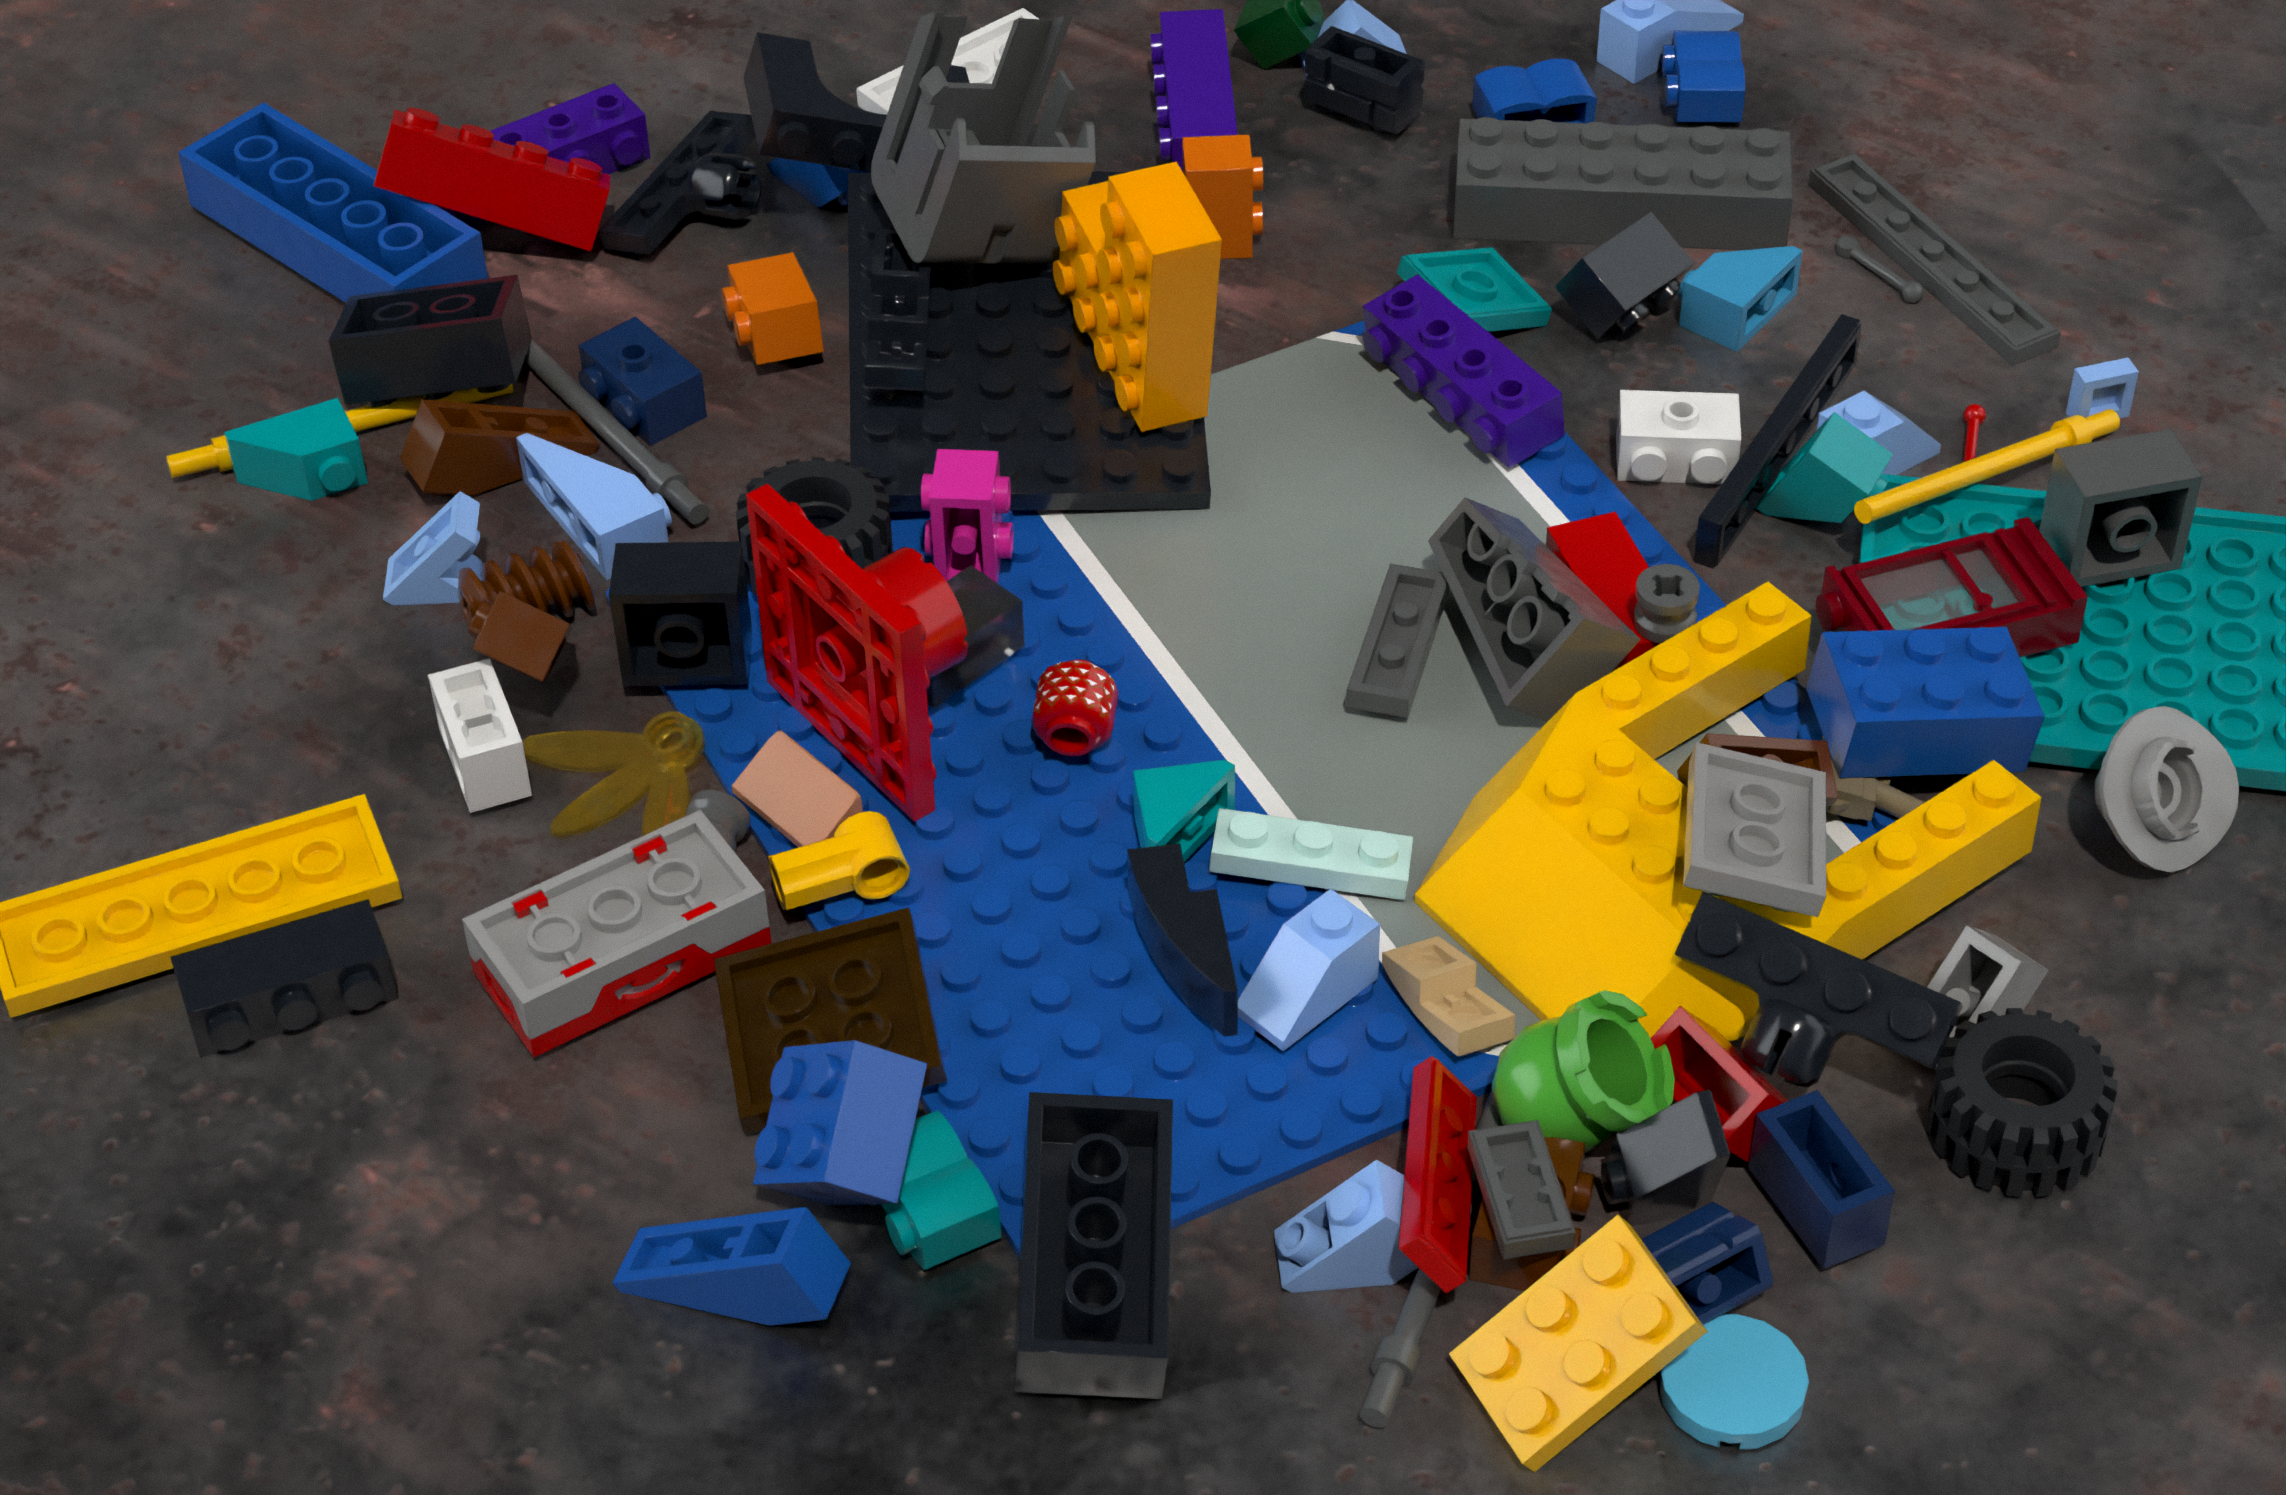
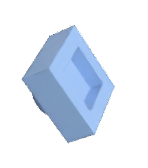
M2127 357L2075 368L2066 409L2067 416L2080 415L2085 418L2106 409H2112L2118 414L2119 418L2129 417L2139 373L2131 360Z

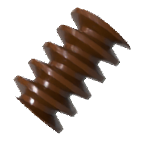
M563 539L553 543L552 560L545 550L538 546L530 549L528 566L518 554L508 555L505 562V574L493 560L483 563L482 581L469 567L459 571L458 595L468 629L482 600L486 599L494 603L500 591L550 614V605L556 603L566 618L573 616V598L580 597L589 611L596 609L593 589L580 555L575 553Z

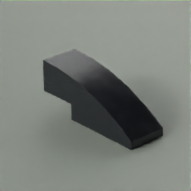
M1180 844L1127 849L1129 898L1137 927L1152 958L1170 985L1201 1018L1224 1037L1238 1035V989L1217 889L1190 892Z

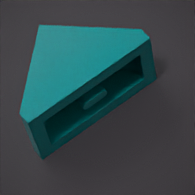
M1226 760L1133 770L1134 818L1140 847L1180 844L1185 862L1215 831L1219 808L1235 810V765Z

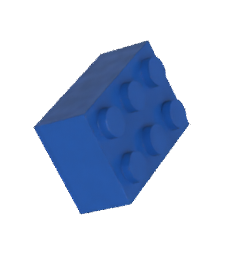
M2007 627L1822 632L1806 686L1825 741H1828L1829 752L1839 778L1972 774L1992 760H1995L2009 772H2025L2045 717Z

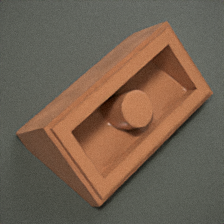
M781 730L777 731L767 740L731 786L733 794L797 847L834 837L835 831L848 817L863 812L860 794Z

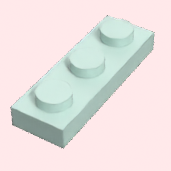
M1219 808L1209 872L1405 900L1413 836Z

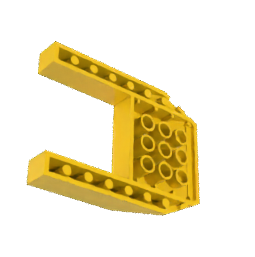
M1768 581L1575 693L1474 796L1415 892V903L1540 1020L1560 1017L1568 1006L1606 990L1623 994L1643 1008L1647 1016L1638 1019V1021L1647 1031L1650 1038L1679 1006L1716 1028L1728 1041L1738 1040L1744 1036L1759 1007L1758 995L1750 989L1685 962L1675 955L1703 891L1683 886L1688 788L1654 759L1804 671L1806 668L1812 615ZM1992 760L1827 863L1826 898L1819 917L1797 912H1782L1767 905L1728 896L1715 897L1863 960L2030 853L2033 847L2042 797L1995 760Z

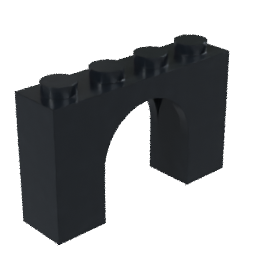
M757 32L743 79L759 155L871 172L873 155L887 114H878L859 109L832 94L823 85L818 76L810 41ZM950 66L946 78L947 82L970 83L966 67Z

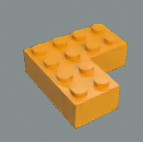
M1177 161L1109 176L1106 182L1062 191L1061 216L1056 217L1054 221L1055 235L1060 247L1059 260L1053 262L1054 281L1059 293L1069 296L1073 304V312L1078 329L1081 333L1088 332L1094 343V353L1099 368L1103 372L1109 371L1115 382L1116 397L1123 411L1130 410L1141 432L1208 416L1222 239Z

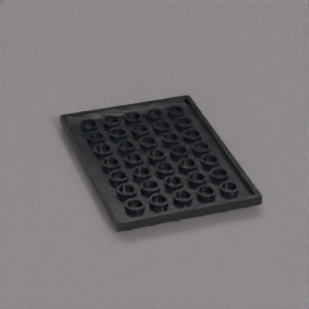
M1095 171L1092 172L1088 185L1106 182L1109 176L1127 172ZM871 172L848 173L851 467L862 466L871 472V478H878L884 485L885 494H888L890 512L923 511L921 506L923 474H933L937 449L999 451L1000 476H1010L1011 479L1010 511L1210 509L1211 486L1204 417L1141 432L1130 410L1123 411L1116 397L1115 382L1109 371L1103 372L1099 368L1094 353V343L1088 332L1081 333L1078 329L1074 317L1073 304L1069 296L1059 293L1054 281L1053 264L931 263L924 391L864 388L876 228H895L875 192Z

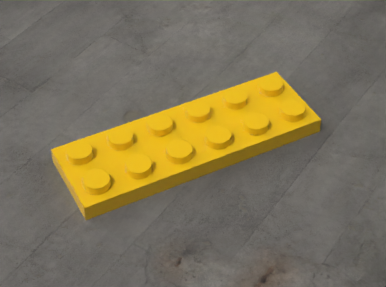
M365 794L0 902V988L10 1018L173 969L170 957L366 899H369L371 907L402 899L399 880Z

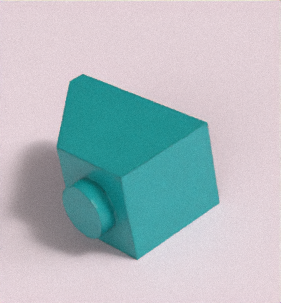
M338 398L224 432L234 476L239 484L310 501L368 484L359 438Z
M1833 412L1780 470L1756 509L1766 516L1842 523L1854 510L1857 501L1883 492L1888 481L1880 475L1893 454Z

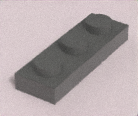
M1390 563L1347 687L1346 707L1404 718L1409 717L1450 592V586L1443 572Z

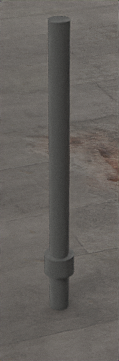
M531 339L524 363L646 480V488L651 494L659 493L667 505H672L691 524L696 525L703 522L708 516L709 509L688 488L687 478L672 464L662 463L539 344Z
M1492 1091L1475 1130L1503 1126ZM1474 1167L1470 1217L1481 1192ZM1418 1268L1392 1334L1381 1340L1371 1364V1370L1375 1376L1359 1415L1366 1424L1373 1427L1381 1428L1387 1425L1402 1387L1412 1383L1422 1359V1352L1418 1346L1441 1288L1420 1268Z

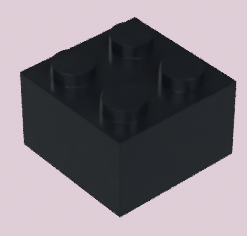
M742 541L616 543L609 600L623 686L748 685L753 630Z

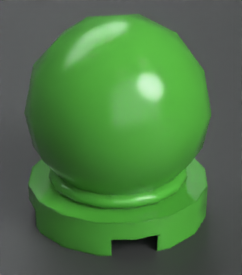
M1603 990L1568 1006L1560 1017L1541 1020L1526 1026L1500 1052L1492 1083V1092L1502 1124L1509 1125L1538 1120L1544 1137L1584 1142L1585 1152L1600 1146L1616 1132H1622L1637 1125L1641 1121L1669 1107L1673 1102L1675 1083L1670 1053L1666 1044L1655 1048L1647 1031L1639 1023L1638 1019L1647 1016L1643 1008L1623 994Z

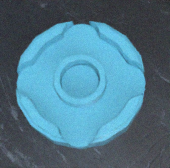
M1739 1314L1720 1315L1705 1323L1703 1326L1708 1332L1659 1371V1389L1662 1405L1675 1424L1698 1441L1720 1447V1441L1730 1444L1740 1443L1739 1449H1758L1783 1438L1800 1420L1809 1385L1804 1357L1791 1339L1765 1321Z

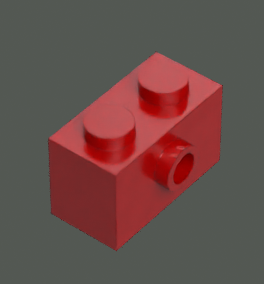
M1679 1006L1650 1038L1655 1048L1666 1044L1670 1053L1675 1077L1673 1098L1679 1102L1696 1092L1711 1090L1729 1151L1749 1163L1756 1114L1785 1103L1788 1100L1716 1028Z

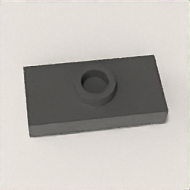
M1534 1120L1468 1131L1467 1148L1502 1259L1574 1248L1576 1232L1539 1121Z

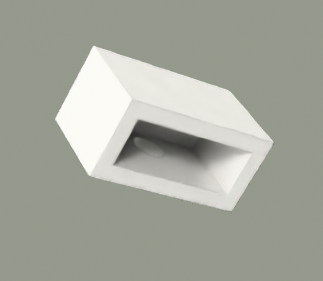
M1620 390L1616 429L1617 481L1722 484L1739 461L1740 455L1739 394Z

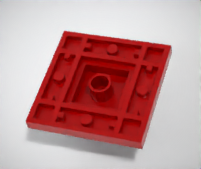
M767 483L746 494L767 682L915 822L935 811L933 781L936 780L937 774L931 756L930 736L933 734V725L928 715L927 689L930 686L929 679L962 662L967 656L968 643L964 638L968 633L960 605L943 575L931 562L924 563L923 555L916 550L903 547L861 568L846 555L836 538L831 535L825 536L807 519L804 511L797 503L793 501L787 502Z

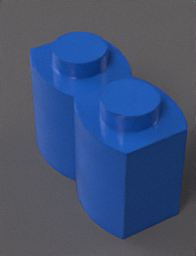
M1674 30L1672 45H1663L1662 77H1666L1665 106L1675 107L1677 122H1742L1745 99V73L1743 62L1741 61L1739 32Z
M1549 59L1533 64L1526 69L1516 66H1500L1481 72L1474 78L1472 109L1477 118L1491 117L1497 120L1514 121L1545 119L1564 123H1589L1595 121L1597 97L1579 66L1573 60Z

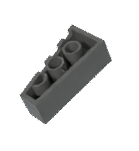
M1464 497L1428 540L1505 706L1510 709L1548 722L1575 693L1611 673L1641 640L1516 517Z

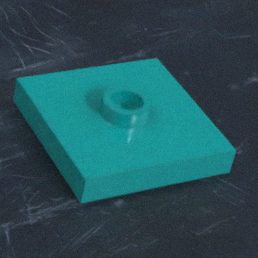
M1493 247L1401 256L1396 273L1404 281L1418 274L1488 332L1547 326L1552 308Z

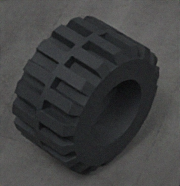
M812 457L811 461L802 462L799 459L786 461V466L780 468L773 466L763 471V478H753L746 485L747 493L740 494L738 498V511L735 512L739 541H742L747 584H751L752 592L756 596L757 588L746 494L767 483L787 502L793 501L797 503L804 511L807 519L825 536L831 535L836 538L846 555L861 568L893 553L888 494H885L884 485L878 478H871V472L862 466L850 467L849 461L837 459L831 462L826 461L825 457Z
M2006 1008L2005 1015L1998 1016L1991 1010L1978 1014L1976 1024L1967 1020L1956 1027L1954 1037L1948 1038L1937 1064L1927 1124L1929 1135L1936 1137L1934 1147L1940 1157L1953 1158L1951 1169L1962 1178L1971 1174L1977 1178L1976 1186L1991 1191L1993 1186L2005 1188L2007 1196L2022 1197L2023 1191H2033L2036 1197L2052 1195L2055 1185L2065 1191L2076 1186L2080 1175L2088 1177L2096 1167L2097 1159L2102 1154L2117 1095V1080L2112 1078L2115 1068L2109 1056L2099 1055L2102 1045L2093 1036H2080L2078 1034L2080 1026L2067 1019L2061 1024L2051 1020L2052 1013L2037 1010L2036 1015L2023 1014L2022 1008ZM2006 1098H2016L2029 1101L2033 1104H2036L2037 1106L2018 1104Z

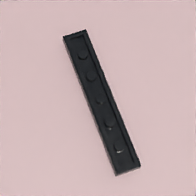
M1841 314L1703 510L1698 520L1694 555L1695 563L1712 569L1718 566L1756 511V508L1780 470L1794 456L1818 421L1819 413L1827 408L1856 366L1862 327L1859 319Z

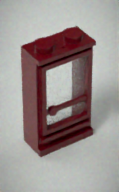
M2026 517L2015 520L2012 528H2000L1992 533L1984 532L1843 567L1839 571L1834 565L1825 567L1822 593L1816 598V613L1822 628L1825 631L1831 632L2007 627L2019 657L2078 643L2088 596L2031 519Z

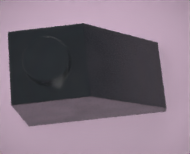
M1711 1090L1696 1092L1641 1121L1639 1124L1616 1134L1608 1160L1601 1164V1181L1608 1203L1610 1205L1618 1204L1622 1218L1631 1226L1684 1217L1712 1201L1730 1158V1151Z

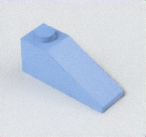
M1616 0L1601 8L1597 62L1635 84L1662 69L1663 45H1672L1674 30L1729 31L1743 23L1744 14L1721 0Z
M528 433L516 437L524 483L606 580L611 579L616 543L668 542L667 527L672 524L669 508L663 497L659 493L651 494L636 475Z

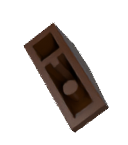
M422 399L400 460L423 492L442 497L449 494H458L460 491L466 495H476L523 478L516 437L522 434L534 435L585 456L596 453L599 443L575 411Z

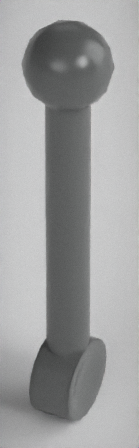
M1842 236L1837 239L1835 251L1838 256L1844 258L1853 257L1899 289L1906 302L1917 303L1923 298L1924 288L1919 282H1907L1859 249V242L1856 238Z

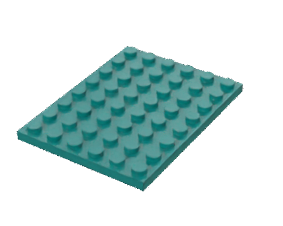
M1891 474L1880 475L1888 481L1883 492L1919 479V477ZM1972 484L1868 524L1862 523L1859 563L1984 532L1992 533L2000 528H2012L2015 520L2029 517L2039 530L2047 491ZM2195 507L2181 569L2081 587L2088 596L2078 643L2020 657L2045 716L2029 762L2100 770L2113 736L2128 718L2144 709L2167 706L2190 716L2216 737L2228 752L2235 766L2239 786L2286 791V517ZM2002 577L1975 583L1981 592L1992 596L1993 608L2019 602ZM1963 586L1880 607L1895 630H1910L1979 612L1973 608V599Z

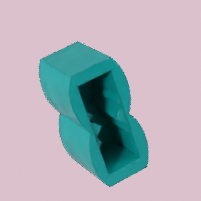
M938 1110L915 1119L897 1204L881 1205L888 1214L885 1217L886 1225L897 1251L901 1255L910 1252L916 1262L926 1270L1002 1238L998 1202L981 1171L967 1157L950 1123Z

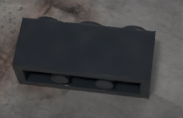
M369 899L170 957L200 1058L399 999L389 955Z

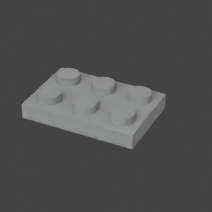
M1696 742L1689 761L1683 886L1702 890L1713 896H1728L1767 905L1782 912H1797L1819 917L1826 898V772Z

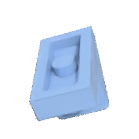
M460 491L388 559L383 594L384 601L393 606L460 603L458 595L459 571L469 567L481 581L482 561L472 554L480 540V531L477 530L479 502Z

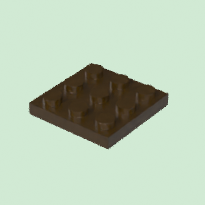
M909 907L714 959L739 1118L746 1134L762 1131L766 1127L773 1098L770 1089L771 1076L775 1065L782 1058L784 1047L856 1040L927 1063L922 1088L947 1081L917 931Z

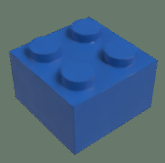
M856 1040L784 1047L782 1058L775 1065L771 1076L770 1089L773 1098L767 1124L760 1133L755 1146L754 1156L757 1168L753 1185L821 1205L897 1204L927 1063Z

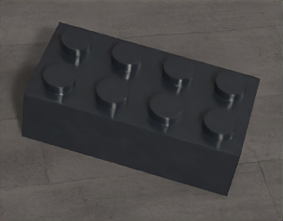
M1029 1092L1014 1392L1162 1399L1168 1362L1173 1099Z

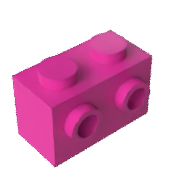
M937 449L933 474H923L921 506L923 511H930L931 520L927 519L925 526V555L934 556V566L943 575L952 590L997 592L1001 559L1012 558L1013 523L1002 522V513H1009L1011 479L1010 476H1000L999 451Z

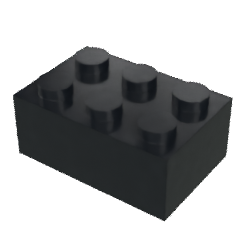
M518 275L349 296L328 341L344 404L364 403L365 406L374 408L389 405L395 402L397 398L420 395L424 400H438L458 390L477 388V391L481 393H493L504 390L511 384L516 383L532 335Z

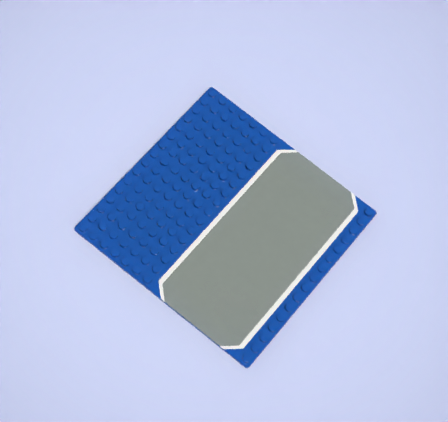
M1364 321L1211 374L1208 416L1204 417L1211 486L1210 509L1012 510L1009 513H1002V522L1013 523V553L1011 559H1001L997 592L952 590L965 618L968 634L964 640L968 643L967 656L962 662L929 679L930 686L927 689L928 715L933 725V734L930 736L931 756L937 777L933 781L935 811L914 822L767 682L758 596L752 592L751 584H747L753 630L748 685L659 686L725 792L735 797L746 807L751 820L749 830L767 859L768 856L798 847L733 794L731 786L767 740L779 730L787 734L854 788L861 796L863 812H877L887 818L910 868L909 878L904 886L896 893L885 898L866 899L853 890L798 908L813 932L910 908L917 931L947 1076L946 1082L922 1088L920 1102L928 1114L937 1110L943 1114L957 1134L967 1157L975 1163L983 1174L999 1205L1001 1231L1019 1259L1021 1256L1029 1092L1173 1099L1171 1229L1408 1128L1413 1067L1431 1056L1435 1059L1437 1058L1476 1097L1492 1091V1083L1500 1052L1512 1040L1458 1057L1424 1026L1404 1001L1382 965V952L1439 936L1477 963L1476 987L1515 1014V1037L1526 1026L1541 1021L1415 903V892L1474 796L1547 722L1505 706L1451 589L1409 717L1404 718L1346 707L1347 687L1390 563L1442 572L1428 540L1464 497L1520 519L1545 545L1547 527L1616 511L1649 567L1660 564L1679 565L1690 570L1697 577L1700 584L1698 603L1695 606L1697 612L1696 623L1726 606L1566 432L1565 436L1509 469L1491 453L1482 452L1476 446L1471 436L1455 422L1450 423L1443 419L1435 405L1421 393L1409 390L1400 376L1384 362H1377L1370 356L1363 343ZM930 511L890 512L893 552L903 547H909L923 555L924 563L931 562L934 565V556L925 555V526L927 519L931 520ZM609 587L606 591L607 604L610 607ZM1080 659L1089 661L1104 669L1114 679L1119 694L1110 739L1102 747L1084 755L1067 756L1053 751L1035 734L1031 718L1040 675L1052 665L1062 661ZM1792 677L1654 760L1678 779L1677 770L1692 753L1695 743H1700L1707 733L1822 740L1823 733L1808 692ZM1226 760L1235 765L1236 811L1413 836L1405 900L1334 890L1380 924L1378 979L1284 1051L1239 1017L1238 1035L1224 1037L1208 1024L1170 985L1152 958L1137 927L1128 892L1127 849L1141 848L1134 818L1133 770ZM1877 808L1874 809L1872 821L1859 818L1856 820L1826 812V864L1899 818ZM1214 831L1184 862L1190 892L1217 889L1239 999L1282 925L1329 889L1209 872Z

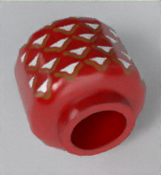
M1086 660L1062 661L1048 667L1038 679L1031 718L1035 734L1048 747L1061 755L1081 756L1102 747L1110 739L1114 726L1119 694L1114 679L1104 669Z

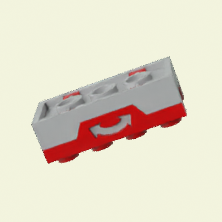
M701 809L462 919L473 973L533 1058L716 971L715 958L772 944L764 888Z

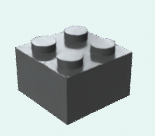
M2172 428L2055 449L2039 531L2081 587L2181 569L2203 476Z

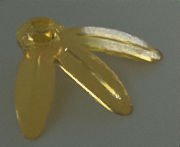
M668 711L651 719L646 725L643 735L615 731H562L531 735L522 742L525 758L550 767L580 772L619 769L591 787L563 809L551 824L550 832L553 835L565 837L600 827L621 816L649 791L642 823V836L686 816V809L690 803V787L685 769L695 763L701 756L705 747V735L700 725L694 719L680 712Z

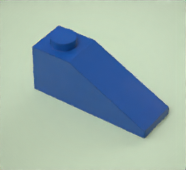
M801 1207L639 1228L612 1284L621 1293L771 1326L826 1320L851 1262L809 1209Z

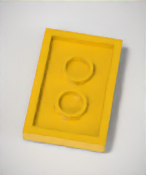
M1616 1215L1452 1350L1449 1355L1521 1463L1533 1472H1536L1708 1331L1632 1226L1621 1216Z

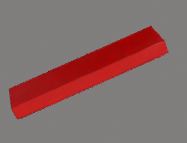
M1431 1056L1413 1067L1398 1249L1445 1293H1448L1466 1282L1473 1163L1467 1143L1468 1131L1475 1130L1477 1097L1437 1058L1435 1059Z

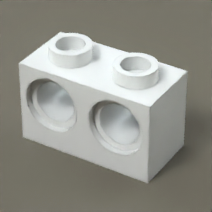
M490 658L429 674L428 678L438 727L469 812L472 813L532 796L523 742Z

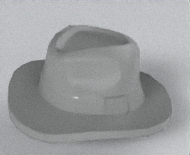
M2167 706L2141 710L2126 720L2113 736L2102 761V767L2095 779L2096 805L2103 818L2107 821L2117 841L2130 856L2149 869L2174 872L2185 869L2199 861L2221 841L2230 828L2238 808L2239 785L2237 773L2226 749L2200 723L2185 713Z

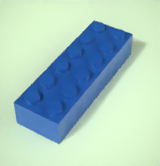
M264 102L178 152L191 206L345 303L349 296L488 278L481 233L434 204L373 186L377 174L376 169Z

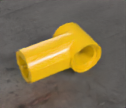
M872 811L861 812L848 817L838 826L832 838L768 856L770 874L783 910L793 909L853 890L866 899L885 898L902 888L908 880L910 873L908 863L887 818L880 813Z

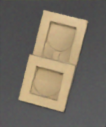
M1435 936L1382 952V965L1404 1001L1424 1026L1458 1057L1515 1038V1014L1476 987L1477 963L1441 937Z

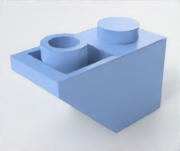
M1375 1160L1275 1229L1274 1236L1282 1288L1291 1293L1393 1285L1419 1268L1398 1249L1405 1175Z

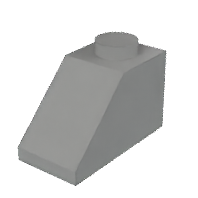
M1966 925L1927 988L1962 1003V1010L1949 1036L1954 1037L1957 1026L1966 1020L1976 1024L1978 1014L1992 1010L1998 1016L2005 1015L2006 1008H2022L2023 1011L2049 970L1997 935Z

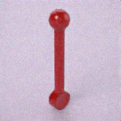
M1978 404L1967 406L1963 412L1964 421L1968 424L1963 462L1976 458L1979 425L1983 424L1986 419L1985 409Z

